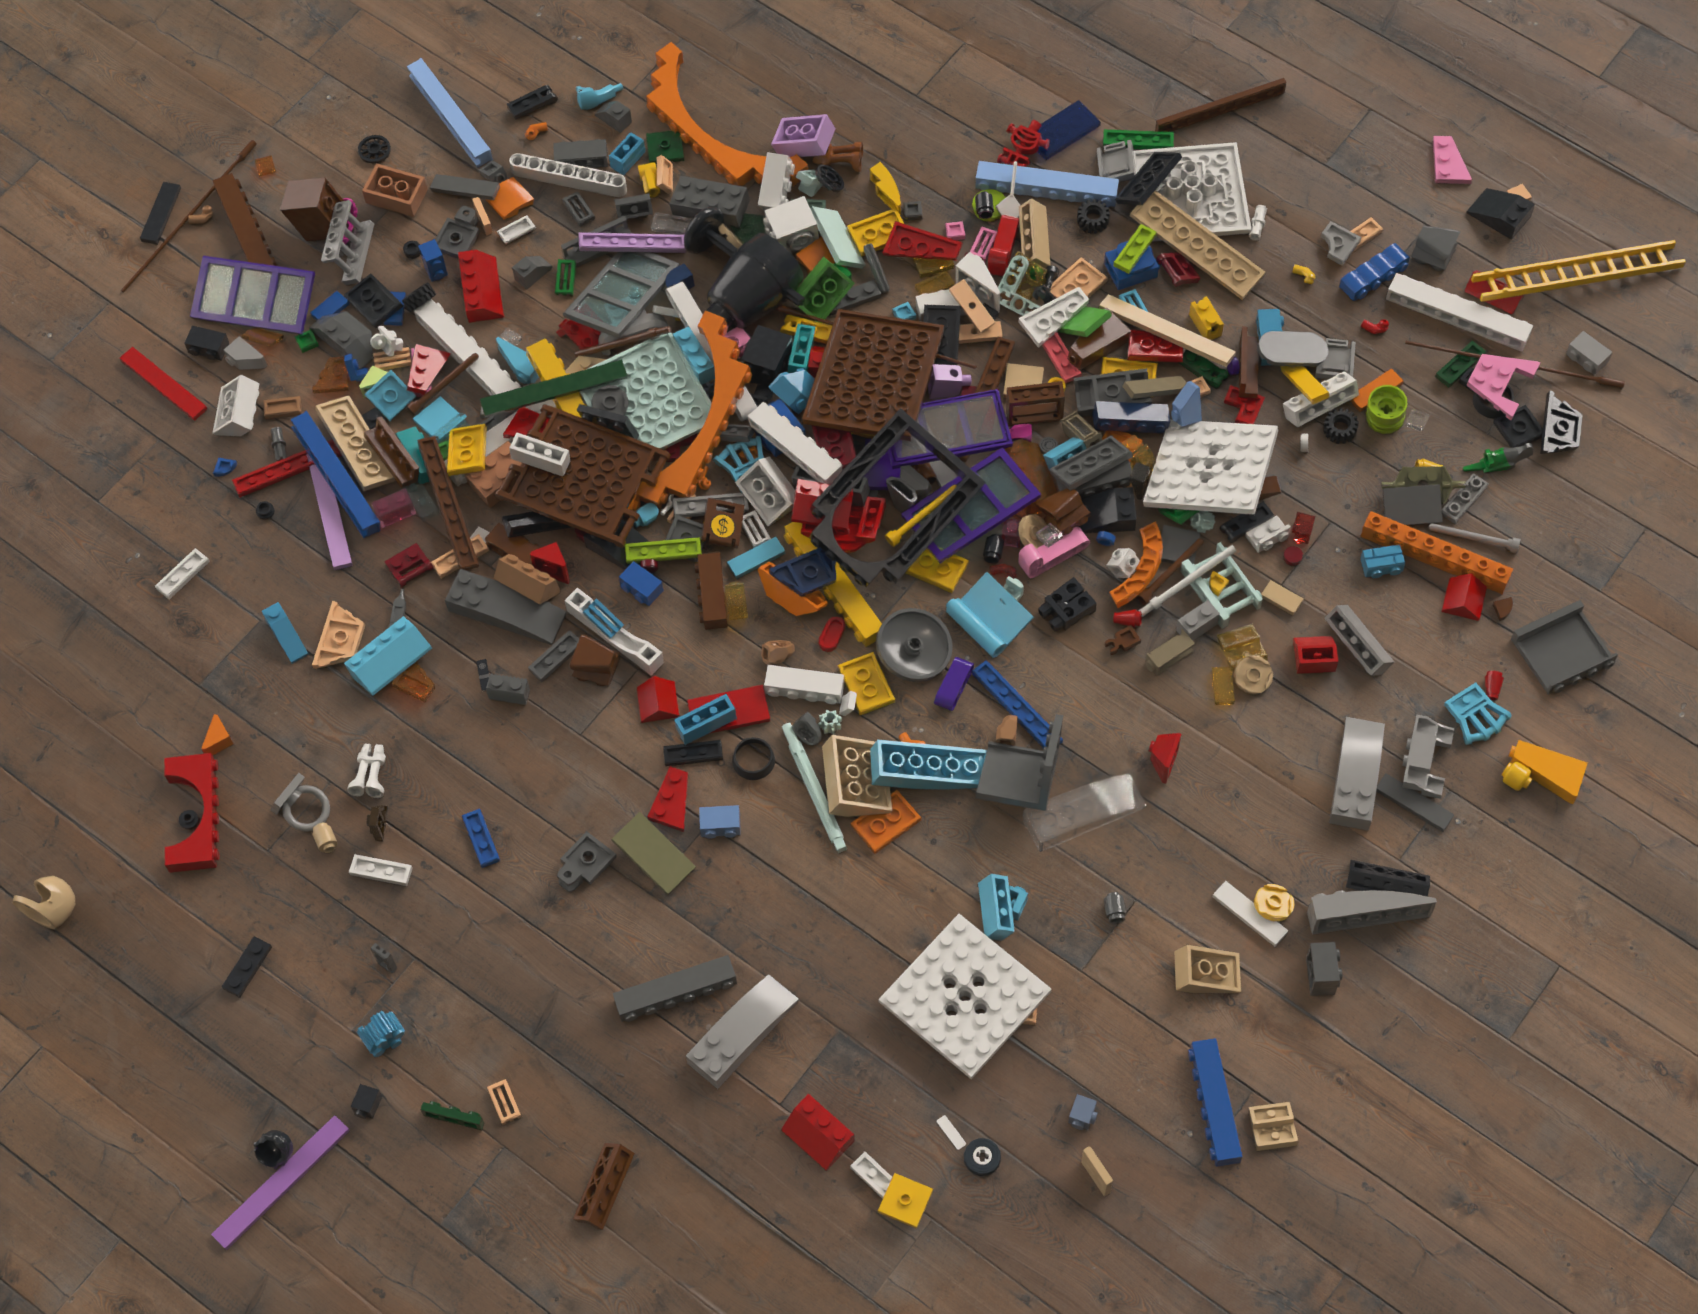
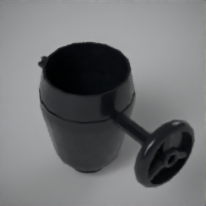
M718 207L705 208L692 219L683 239L684 247L689 253H701L714 244L730 256L707 293L710 307L706 310L725 318L728 329L730 327L745 329L781 306L788 299L798 307L803 305L805 298L796 292V289L804 279L802 269L791 253L776 239L760 232L736 248L719 235L718 227L724 223V215Z

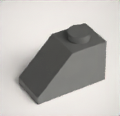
M619 101L607 102L595 113L596 117L619 133L632 123L630 109Z
M525 256L512 267L514 279L525 289H528L553 267L541 256Z

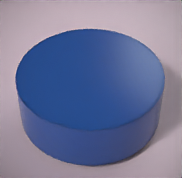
M1105 531L1098 532L1096 541L1105 546L1114 545L1116 539L1113 534Z

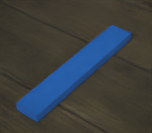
M987 660L972 670V675L1011 715L1018 716L1017 722L1044 749L1046 747L1047 734H1051L1048 733L1049 724Z

